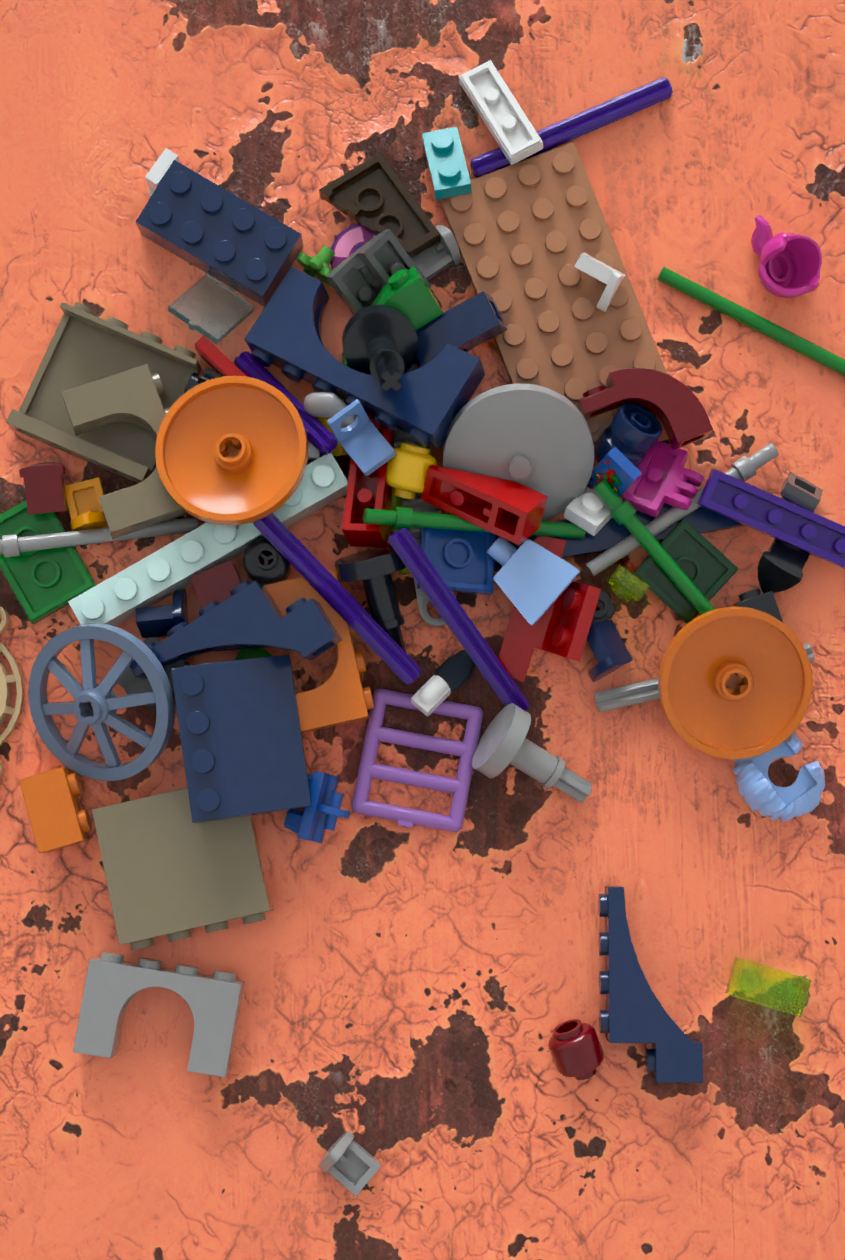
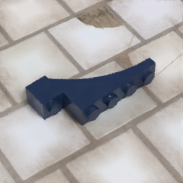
M247 580L234 587L230 591L232 596L219 604L218 601H215L203 607L198 612L200 617L190 624L182 622L171 628L167 632L168 638L157 645L155 642H152L146 646L155 654L165 669L170 665L193 656L216 650L240 647H270L300 652L303 658L311 661L342 641V638L318 601L312 598L306 601L305 598H301L285 609L288 614L283 616L265 586L257 581L251 583ZM133 660L129 667L134 675L147 679L142 668Z
M605 886V894H599L598 897L599 917H605V932H599V956H605L606 971H599V994H606V1010H599L600 1033H606V1039L609 1043H652V1049L645 1050L646 1072H652V1078L656 1083H703L702 1043L697 1039H690L666 1013L652 992L639 965L631 942L626 918L624 887Z

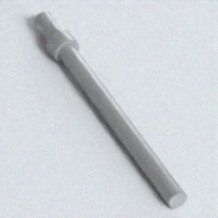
M770 443L750 457L743 456L732 463V468L725 472V474L746 482L756 475L757 469L779 455L778 450ZM704 487L698 490L694 498H689L692 503L688 510H682L673 506L644 526L654 537L701 507L697 503ZM631 534L585 564V566L594 577L640 547L641 544Z
M196 517L172 519L112 539L108 527L18 537V534L2 535V539H0V554H4V557L7 558L20 556V552L189 533L198 528V519Z

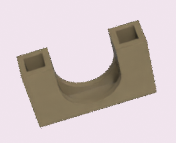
M148 364L61 392L76 436L110 424L128 422L143 427L156 440L160 425L170 409H163L159 396L165 395L164 388L158 373L151 375ZM157 466L144 481L98 497L112 539L189 514L170 496L160 479Z

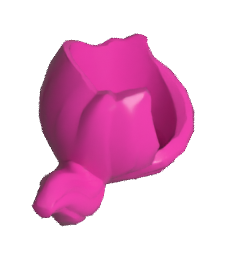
M761 215L755 217L756 227L752 234L751 243L754 253L760 257L758 274L765 289L775 296L783 298H794L815 291L819 286L818 281L822 264V254L818 244L809 237L795 233L781 232L773 237L769 223Z

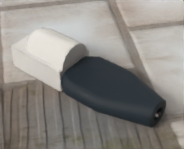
M465 649L449 657L435 671V675L411 698V703L427 717L452 691L458 690L470 678L476 665Z

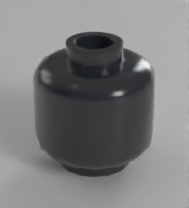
M264 536L250 542L245 549L243 564L251 580L267 585L285 581L291 574L293 566ZM261 559H264V565L260 563Z

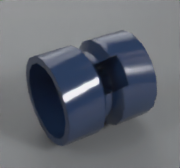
M625 403L613 417L610 426L603 431L594 445L595 454L601 461L608 452L616 447L630 462L638 467L644 459L646 451L661 436L663 430L661 423L646 408L634 403Z

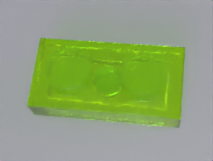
M735 957L725 993L801 1017L812 980Z

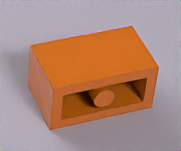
M60 767L19 780L39 853H48L90 840L88 832L92 831V823L87 809L81 810L78 795L82 794V786L77 773H71V770L67 767Z

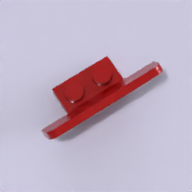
M539 536L534 539L533 542L562 558L566 540ZM572 581L534 626L529 624L518 609L513 606L498 656L499 661L511 678L521 682L525 681L534 648L580 662L601 589Z

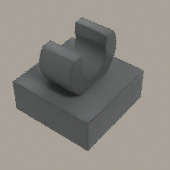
M790 472L783 483L780 495L782 499L814 512L821 500L823 489Z

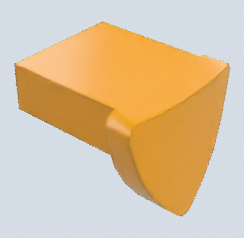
M99 477L65 486L66 500L71 517V531L108 526L98 498L105 495L103 483Z

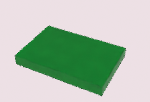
M26 500L0 514V539H2V535L18 534V537L66 532L56 512L28 515ZM75 546L20 552V556L7 558L4 557V554H0V569L32 624H36L69 605L68 601L97 585Z

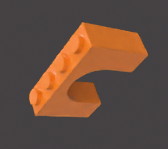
M336 569L328 571L339 582ZM304 577L264 585L283 616L288 614L285 609L301 598H305L306 601L311 598L318 601L342 638V641L337 643L338 660L330 678L313 690L296 693L301 734L368 719V710L375 707L370 686L362 687L360 673L367 672L362 650L354 651L352 637L358 636V634ZM339 582L349 593L347 582Z

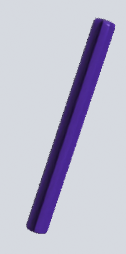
M662 77L536 131L543 141V149L523 160L669 99L673 93L669 80ZM500 147L475 157L470 161L471 170L476 178L511 165Z
M273 513L253 522L261 534L405 684H410L419 677L422 672L421 668Z
M405 528L395 531L388 538V542L504 706L513 703L526 711L530 707L528 700L409 531Z

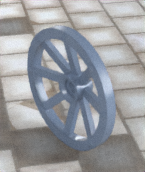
M89 623L78 625L52 638L42 648L33 664L28 689L33 722L42 741L50 752L69 769L95 780H123L148 768L163 753L170 740L175 718V703L171 684L155 654L133 634L108 624ZM79 640L83 687L57 659V656L65 647ZM94 640L108 642L123 650V653L100 684H97ZM135 660L146 674L153 691L116 697L112 689L132 661ZM50 671L73 696L75 701L48 702L47 682ZM156 703V724L153 735H149L116 714L117 709ZM75 714L78 722L68 743L58 731L51 715ZM106 725L146 749L135 760L121 764ZM90 726H92L107 764L95 762L78 753Z

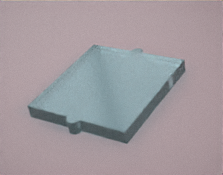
M209 274L203 276L168 307V311L188 324L190 330L198 331L215 344H218L252 314L255 309L253 304L235 293L234 288L226 287Z

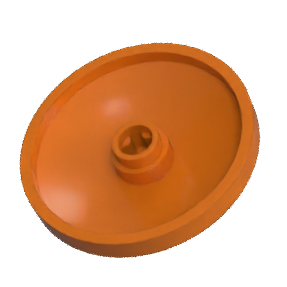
M246 376L218 377L191 388L168 410L156 438V466L160 479L170 496L190 515L217 525L247 524L275 512L296 491L305 473L308 460L307 433L295 406L274 386Z
M734 606L711 610L686 624L667 647L658 675V691L661 706L674 730L684 741L700 752L723 759L755 757L774 749L784 742L799 726L808 709L813 683L812 669L807 652L799 638L788 626L763 611Z

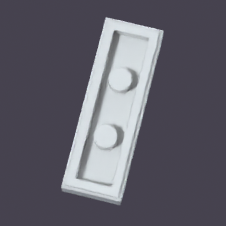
M491 60L459 76L460 85L511 165L543 149V141Z

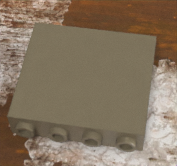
M62 302L60 308L64 314L19 411L12 409L6 423L19 433L135 483H140L148 478L156 468V440L152 434L139 425L119 422L76 436L61 392L148 364L151 375L158 373L162 382L165 395L159 397L163 409L171 408L184 394L190 376L194 372L200 374L202 368L198 360L194 359L196 354L178 345L175 346L174 350L161 344L162 339L149 332L142 331L141 335L128 330L129 326L116 318L108 317L106 321L94 316L95 311L81 303L75 302L74 306H70Z
M188 788L92 809L119 945L130 943L131 950L154 946L153 938L168 935L169 942L192 937L190 929L205 926L206 933L228 929L227 921L242 918L243 925L266 920L264 912L273 911V905H270L251 815L205 823H192Z

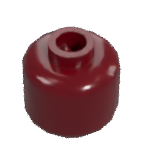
M573 1019L559 1024L553 1030L548 1046L559 1073L565 1077H575L576 1080H585L595 1075L597 1072L596 1068L600 1066L604 1059V1051L595 1029L588 1023H582L578 1019Z

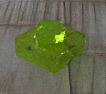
M621 565L616 568L607 581L613 585L611 591L626 602H630L631 599L639 602L650 587V585Z

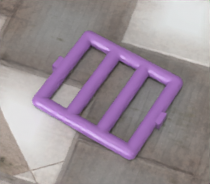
M382 688L376 689L373 693L375 708L370 709L352 801V810L357 814L398 821V825L413 828L414 824L451 832L460 831L465 816L473 773L472 759L478 746L483 710L477 706L444 700L432 712L434 714L466 719L467 724L463 742L382 727L386 704L420 710L411 703V698L414 694ZM379 741L460 756L457 777L455 779L376 764ZM372 778L453 793L450 814L448 816L369 801L368 797Z

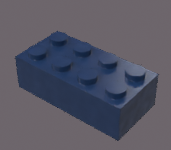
M176 160L172 162L136 220L142 236L263 307L267 305L303 248L301 233Z

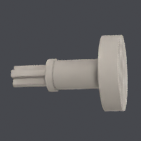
M513 703L505 706L491 721L482 735L473 755L472 767L488 778H495L511 764L540 782V785L544 788L550 789L554 786L579 803H583L586 796H589L592 791V784L567 769L564 759L559 756L555 757L526 739L531 724V715Z

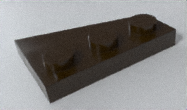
M378 153L319 189L321 198L374 235H378L385 229H390L411 259L441 241L439 231L381 153Z

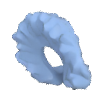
M794 732L784 742L766 753L751 758L734 759L735 767L733 773L737 775L738 793L743 796L745 803L749 804L752 811H759L763 817L770 816L771 820L780 818L781 821H788L795 816L800 817L802 814L806 815L813 811L819 805L821 793L825 788L824 769L818 761L804 764L799 770L795 782L788 787H778L769 779L768 768L773 760L796 755L802 750L803 742L797 738Z

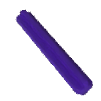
M244 351L235 358L234 364L247 377L255 378L274 386L292 402L304 424L307 439L323 455L330 454L337 447L338 441L335 439V436L314 416L308 414L304 406L264 366L254 360L249 352Z

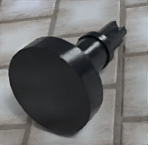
M372 305L363 308L350 318L343 331L342 348L346 362L351 369L372 375L376 381L380 382V386L385 391L390 387L395 391L401 388L400 378L402 374L411 368L418 353V337L415 328L408 316L395 307Z
M389 545L387 548H374L335 561L339 582L362 580L371 617L406 652L400 625H403L405 620L400 612L391 573L407 567L393 547Z

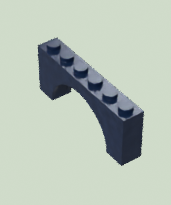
M290 267L244 339L252 351L251 357L265 367H270L271 364L282 369L281 372L294 382L300 383L301 380L312 384V388L316 392H333L346 405L358 399L365 412L375 416V421L384 428L393 431L396 427L406 432V436L414 443L422 447H426L429 444L440 449L445 441L452 420L460 409L469 402L485 376L480 359L447 343L444 349L429 363L414 371L402 374L400 378L402 386L399 390L395 391L390 387L385 391L380 386V382L376 381L372 375L348 368L337 361L324 348L321 338V320L330 297L322 281Z

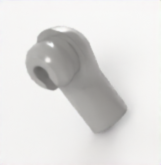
M333 392L310 393L304 400L305 411L314 417H333L348 406ZM357 414L348 416L341 426L345 428L355 421Z

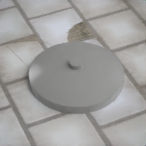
M507 384L489 389L477 395L456 414L450 424L443 444V466L516 481L548 496L542 521H546L565 511L566 507L576 497H579L586 488L594 466V445L584 416L566 397L539 385Z

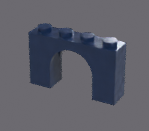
M483 291L447 310L439 317L416 330L419 347L414 364H420L421 367L426 365L444 349L447 343L460 350L469 352L474 347L508 330L493 298Z

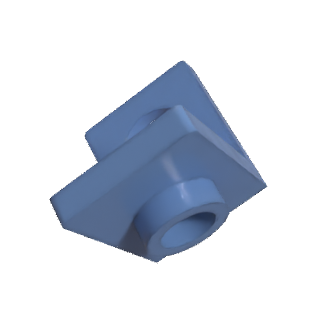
M358 399L327 420L339 444L365 476L370 475L396 456L394 449L372 424ZM357 414L355 421L351 425L340 428L342 422L348 416Z

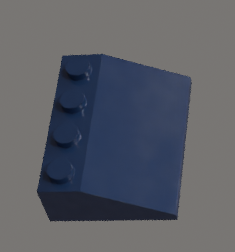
M290 655L211 662L171 669L192 823H205L312 806Z

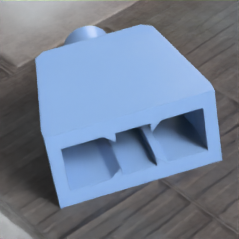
M499 537L487 551L493 559L503 566L493 577V580L532 626L536 624L580 574L576 567L530 539H527L517 549L509 541Z

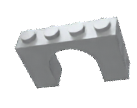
M101 952V957L89 959L73 1052L105 1058L114 1057L118 1052L124 1013L132 997L145 988L163 987L178 993L188 1003L193 1014L194 1033L187 1071L219 1077H226L228 1075L245 982L236 980V973L214 970L213 976L198 974L199 967L176 964V970L161 968L162 961L148 958H139L138 964L124 962V955L112 952Z

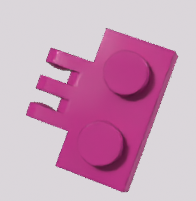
M657 440L648 449L638 467L642 474L625 491L622 500L625 501L627 499L637 511L655 518L659 515L664 503L682 510H688L692 503L689 498L692 499L696 496L698 492L696 487L701 486L704 477L698 472L684 468L688 460V451L680 448L673 450L671 445Z

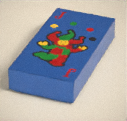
M614 447L592 470L587 487L594 490L593 488L605 479L614 491L621 496L642 473Z

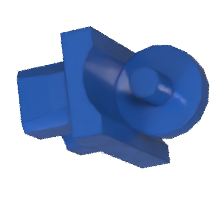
M314 771V775L307 774L312 806L305 807L304 811L289 809L284 827L298 833L297 838L322 843L325 830L334 831L338 816L349 819L350 811L340 809L344 794L335 792L339 777Z

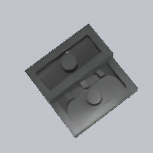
M385 229L366 242L326 276V279L353 314L371 306L382 287L388 283V279L401 269L409 270L415 266L428 287H432L390 229Z

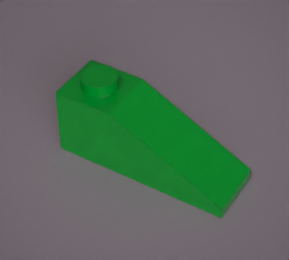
M415 266L409 270L401 269L394 273L388 279V283L382 287L372 304L388 305L399 309L411 320L415 331L443 314L438 300ZM342 352L343 363L350 368L346 362L344 352Z

